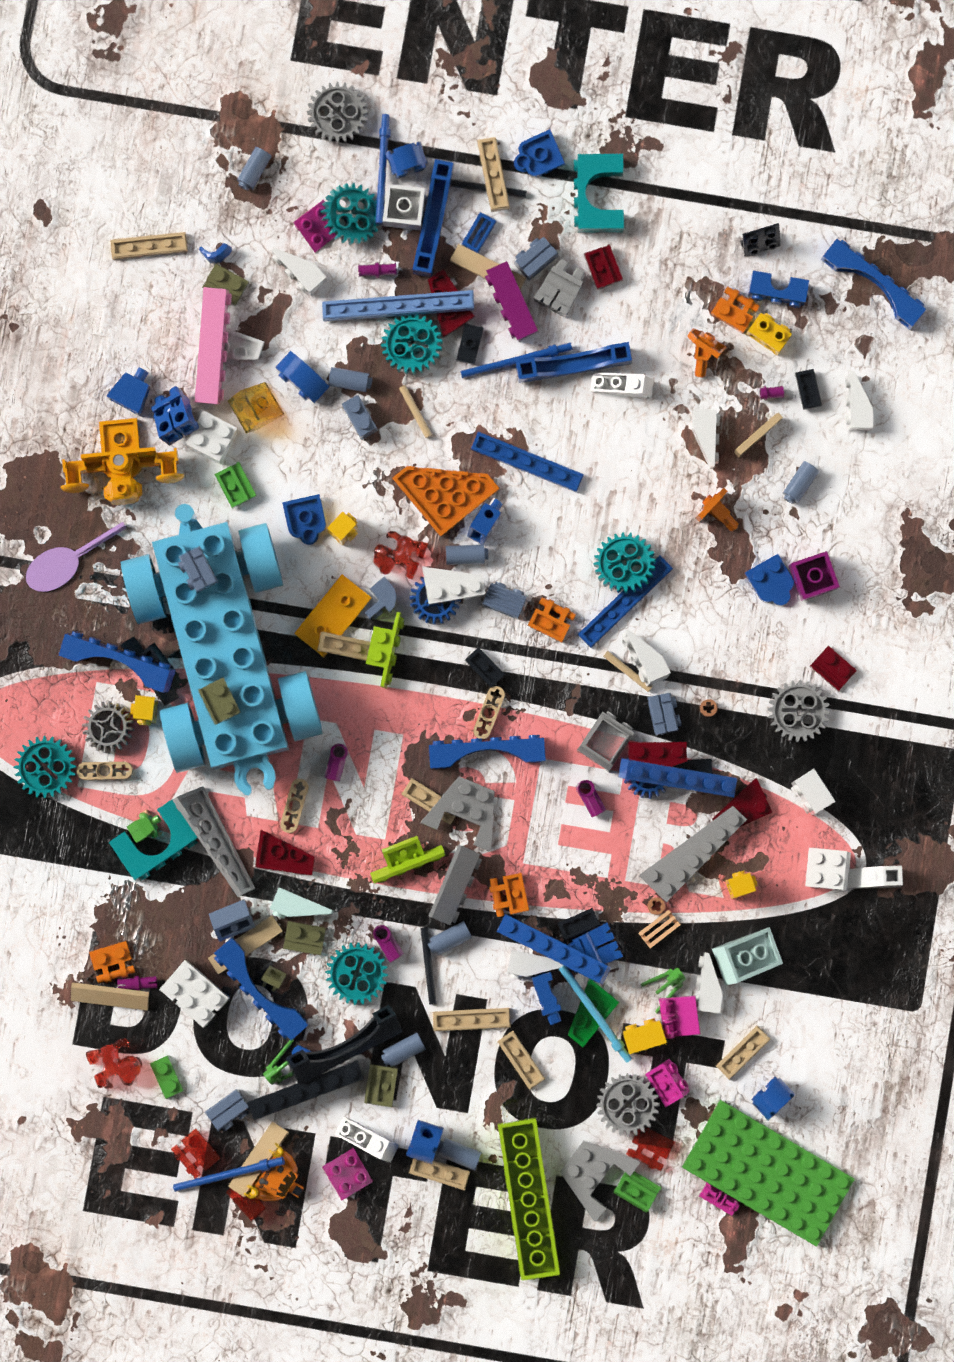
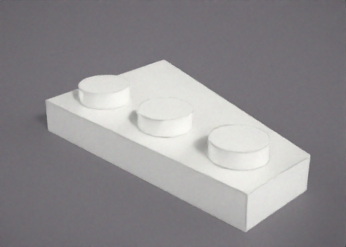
M226 328V332L229 333L228 343H225L224 351H227V359L259 360L264 341Z
M422 567L429 605L486 595L482 575Z

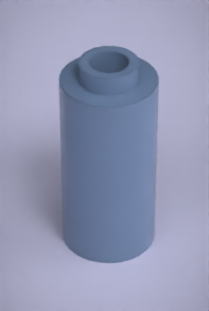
M255 147L237 178L238 186L246 191L249 189L253 190L272 156L263 149Z
M331 367L328 385L366 392L367 389H371L372 378L369 377V373Z
M803 461L783 491L784 499L791 504H794V502L799 503L819 473V470L812 464Z
M484 544L446 546L447 565L485 564V560H488V548H484Z
M464 921L429 938L431 942L428 943L432 954L437 953L439 956L472 939V936Z
M415 1033L384 1049V1054L381 1057L385 1065L390 1064L392 1068L426 1049L418 1033Z
M447 1138L444 1141L440 1140L437 1152H440L439 1157L475 1170L482 1153Z

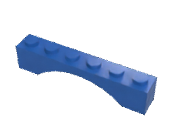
M437 159L434 161L423 225L412 269L414 275L432 277L454 170V163Z
M836 239L822 256L821 261L835 272L855 273L875 283L888 298L895 319L911 330L926 311L924 303L919 299L914 300L909 296L910 293L905 288H899L895 285V281L890 276L881 274L879 272L880 269L876 265L867 263L861 253L853 252L847 242Z
M624 342L575 354L517 360L516 371L518 382L524 383L630 365L632 357L629 342Z
M72 631V633L64 635L58 656L75 662L83 661L90 657L115 659L131 668L140 677L145 687L162 693L169 692L176 669L170 668V664L153 662V658L144 655L142 657L136 656V652L128 649L124 651L119 650L117 645L107 643V645L102 644L98 638H85L81 632Z
M528 735L529 739H521V736H510L509 740H502V737L490 738V741L485 742L482 741V738L471 739L469 743H463V740H452V744H444V741H433V745H429L430 769L450 768L463 757L486 750L509 753L525 763L545 762L544 738H540V735Z
M624 758L621 759L618 776L628 780L734 797L737 778Z
M506 914L497 930L498 933L601 985L604 984L611 970V967Z
M233 937L214 952L216 962L221 967L223 965L226 966L229 970L227 974L233 981L237 979L240 982V989L247 996L250 994L255 999L252 1002L259 1010L263 1008L267 1013L265 1016L272 1025L274 1023L277 1024L280 1028L278 1032L284 1039L289 1038L292 1040L308 1026L309 1023L296 1009L274 1003L257 989L247 970L245 951Z

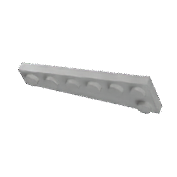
M204 786L172 799L237 897L254 890L255 887Z
M732 806L639 876L667 902L747 819Z

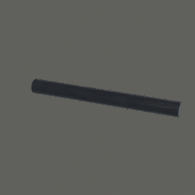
M452 179L451 187L487 192L485 184ZM506 187L507 195L526 198V190Z
M428 927L420 928L428 1000L429 1005L437 1004L431 950L428 946V943H430Z

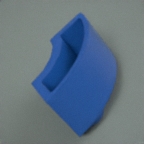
M292 351L275 367L280 372L278 376L285 383L289 381L299 390L298 394L305 401L309 399L315 403L330 387Z

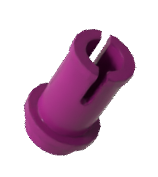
M763 386V388H760V399L767 401V399L784 398L783 386L769 388Z

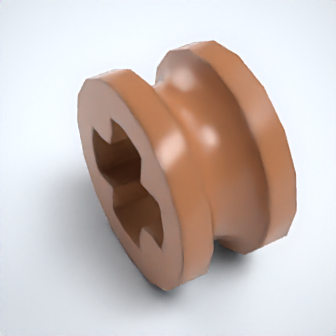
M711 699L704 700L700 705V712L705 717H711L717 711V704ZM706 703H710V706L713 705L714 707L710 713H707V710H703Z
M658 897L652 898L647 905L649 912L654 915L661 914L665 909L664 901ZM653 901L661 903L660 911L657 912L656 909L654 911L651 909Z

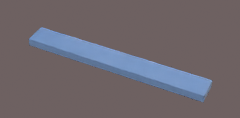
M474 291L322 301L323 321L475 310Z

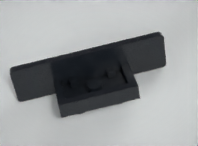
M135 637L126 640L120 645L123 651L128 649L136 652V656L142 657L144 655L153 658V662L170 664L155 642L145 650ZM172 686L169 692L164 693L152 689L165 706L179 698Z

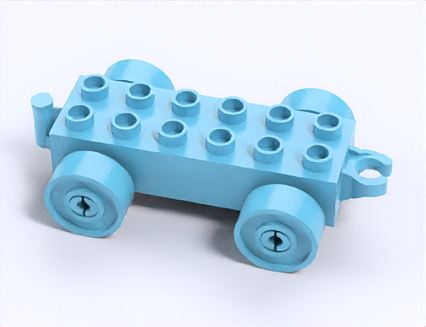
M181 504L175 510V517L180 522L179 535L152 542L159 572L156 573L150 554L121 561L126 591L138 625L165 618L166 609L163 597L167 598L198 716V721H195L189 703L160 710L161 723L169 754L176 773L205 766L202 748L205 745L211 768L216 770L234 765L235 783L244 795L249 796L252 794V787L247 782L246 775L253 768L263 771L264 787L267 790H271L276 781V772L269 762L268 755L289 750L283 724L289 723L295 742L322 735L323 731L306 671L278 678L282 698L276 699L248 596L244 575H250L255 593L284 586L267 523L238 530L243 550L237 551L231 528L227 522L203 528L197 521L193 508L188 504ZM198 546L201 547L219 582L200 593H197L195 589H190L186 581L190 578L187 572L182 573L178 562L181 561L180 555ZM224 677L241 713L215 725L198 689Z

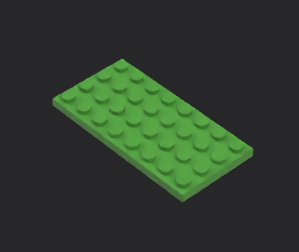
M719 1100L681 1167L816 1247L855 1180L853 1177L722 1100Z

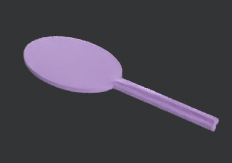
M121 522L76 551L58 547L40 554L33 560L27 570V584L32 589L41 592L55 590L63 586L76 573L79 565L78 558L125 530V524Z

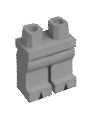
M560 259L556 266H552L545 281L534 296V301L548 309L551 306L553 312L566 318L583 286L585 271L576 267L574 273L570 275L566 273L570 263Z

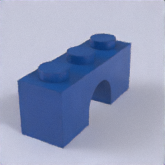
M753 270L748 296L752 297L753 300L763 301V299H766L778 305L783 302L788 303L790 307L800 308V306L805 305L809 280L790 277L788 287L784 290H777L771 284V273Z

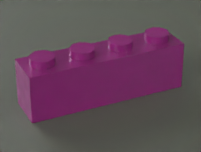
M503 262L486 270L488 274L485 276L489 287L493 285L495 293H493L494 299L497 304L501 303L503 310L500 311L504 321L508 320L511 325L508 330L512 339L516 338L517 341H520L538 333L539 331L508 262Z

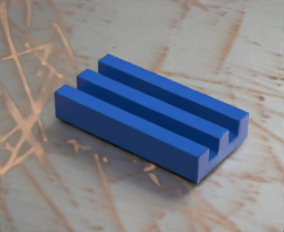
M480 212L461 245L479 253L497 221ZM481 218H484L485 220L483 221L481 227L476 233L471 244L467 243L471 235L473 234L474 230L476 229L478 223L480 222ZM488 221L491 222L477 248L474 247Z

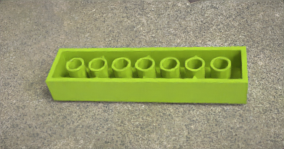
M536 1118L498 1123L521 1281L560 1275Z

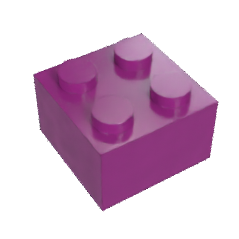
M827 551L789 565L801 602L835 591L840 587Z

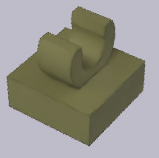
M269 966L262 978V981H264L263 987L268 983L273 986L272 991H276L283 983L287 974Z

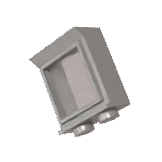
M608 711L606 714L604 712L601 713L577 749L578 753H582L589 760L606 769L605 771L607 772L610 771L634 735V732H632L633 728L625 722L620 724L616 721L617 717Z

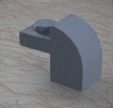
M384 576L370 588V591L379 600L365 612V615L370 620L372 618L378 619L384 613V608L391 613L396 606L397 596L395 589Z

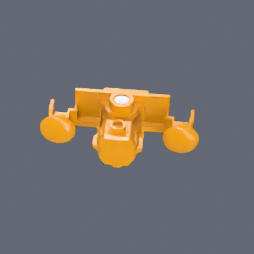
M137 418L100 421L101 452L80 454V461L66 462L65 459H62L66 484L60 488L67 493L83 492L89 488V484L82 483V474L104 472L110 478L108 485L104 488V498L113 505L135 504L143 495L142 484L134 479L141 472L142 468L161 466L162 475L157 476L156 480L165 484L181 481L184 478V474L177 473V464H179L177 448H174V451L160 453L157 452L155 447L140 448ZM119 434L125 436V441L121 444L115 442V437Z

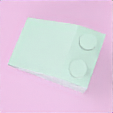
M278 888L270 907L273 910V915L282 919L285 916L332 915L334 912L329 908L282 888Z
M770 927L712 949L725 985L741 982L783 964Z

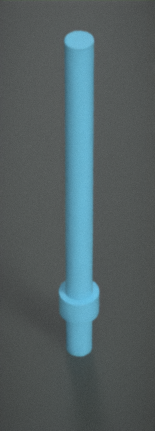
M564 965L561 966L559 971L611 1041L612 1048L615 1052L618 1051L626 1063L631 1061L632 1057L624 1048L625 1044L623 1041L617 1038L568 968Z

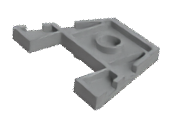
M459 776L420 823L437 830L444 812H447L480 826L473 845L486 851H491L495 791Z
M583 1140L560 1173L593 1221L596 1222L607 1207L594 1198L591 1193L613 1164L631 1176L641 1160Z

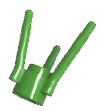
M670 968L665 973L641 983V986H646L668 976L666 978L668 982L660 987L656 994L661 993L671 985L674 989L666 998H672L678 989L683 986L686 978L678 968L674 970ZM660 1005L656 1009V1013L660 1012Z
M294 1039L289 1040L275 1059L266 1067L267 1070L263 1075L271 1085L276 1082L280 1084L285 1079L293 1076L292 1072L282 1076V1070L288 1065L287 1061L279 1067L275 1064L290 1047Z

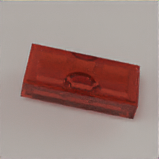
M231 1188L226 1192L251 1221L255 1220L267 1209L257 1198H249L247 1196L244 1198Z

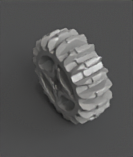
M111 701L108 702V707H106L104 702H101V709L94 705L95 712L90 709L88 710V713L92 716L90 718L84 716V719L89 721L88 724H82V727L88 728V730L82 732L83 735L89 734L85 741L93 740L90 744L92 748L98 744L96 748L98 752L104 747V753H108V748L110 747L111 752L115 753V746L122 750L123 748L120 743L123 742L125 745H128V742L124 739L126 737L132 739L133 737L128 734V731L132 732L134 728L128 727V725L133 724L134 721H127L131 715L130 713L124 715L125 707L119 711V703H116L114 708H112L113 703ZM111 712L104 721L96 719L102 713ZM117 714L123 721V730L115 726ZM108 722H110V726H112L113 729L117 731L108 730V732H106V729L102 725H100V723L103 725H108ZM93 724L101 729L100 740L94 735ZM111 734L120 735L116 741L105 743Z

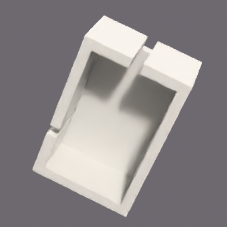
M187 960L183 961L159 989L172 1001L177 999L178 1001L175 1004L203 1028L216 1015L213 1010L220 1011L230 999L227 994Z

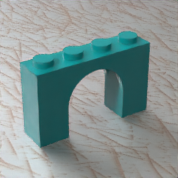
M578 154L577 160H574V171H577V178H574V190H577V197H574V209H578V216H574V227H578V233H623L624 210L598 209L591 205L586 197V188L594 179L599 177H623V154Z
M173 800L157 809L171 833L170 843L162 853L154 856L143 854L125 831L109 842L134 881L140 880L142 882L150 876V871L153 869L160 870L166 865L165 861L170 858L174 860L182 854L181 850L186 847L190 849L198 844V837L177 809Z

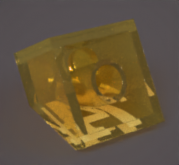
M266 382L240 390L228 400L230 407L246 434L258 430L284 415Z

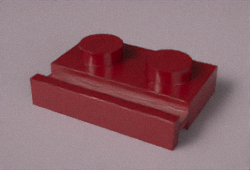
M610 244L584 253L597 290L623 281Z
M829 645L809 666L836 691H839L857 671Z

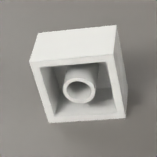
M387 184L383 226L421 230L425 188Z
M203 410L197 421L199 429L190 434L186 446L221 465L239 431L237 427Z
M815 769L791 783L793 786L791 787L792 792L796 797L800 796L803 801L801 805L807 814L814 815L835 802Z
M809 848L805 886L847 891L851 852Z

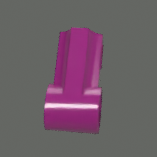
M337 743L332 746L324 778L337 782L341 781L348 755V749L345 745ZM339 746L345 751L344 756L340 758L334 755L335 748Z
M582 780L577 783L576 792L581 797L591 818L604 812L606 808L595 790L594 784L589 780ZM583 783H587L590 786V791L587 794H583L580 790Z
M385 925L375 927L373 936L388 961L392 962L402 956L404 953L389 928ZM380 928L387 930V937L384 939H380L376 935L377 930Z

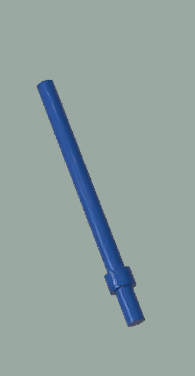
M382 114V124L379 129L381 141L375 222L377 225L383 224L387 166L385 153L388 150V138H390L391 132L389 129L390 115Z
M571 342L558 346L554 344L548 346L547 349L460 371L461 376L466 378L516 364L517 360L558 356V353L572 350Z
M284 1158L264 1159L256 1164L173 1184V1189L177 1192L260 1170L262 1172L268 1171L272 1167L284 1165Z

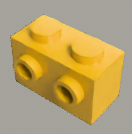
M760 313L746 335L778 356L792 333H790V329L783 324L778 325L774 322L775 319L771 315Z
M342 511L327 527L328 533L343 546L347 540L351 542L357 536V519L349 512L345 514Z
M136 695L135 703L131 704L130 715L133 716V719L139 725L151 726V723H156L159 700L155 697Z
M744 870L732 874L733 878L725 880L731 899L756 891L755 887L758 886L755 876H751L750 872L745 874Z
M655 1018L645 1020L644 1025L638 1027L636 1023L626 1026V1030L622 1031L629 1054L667 1043L660 1020L655 1021Z

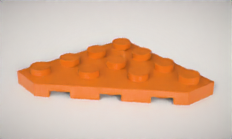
M406 466L392 478L440 537L500 489L491 477L485 473Z

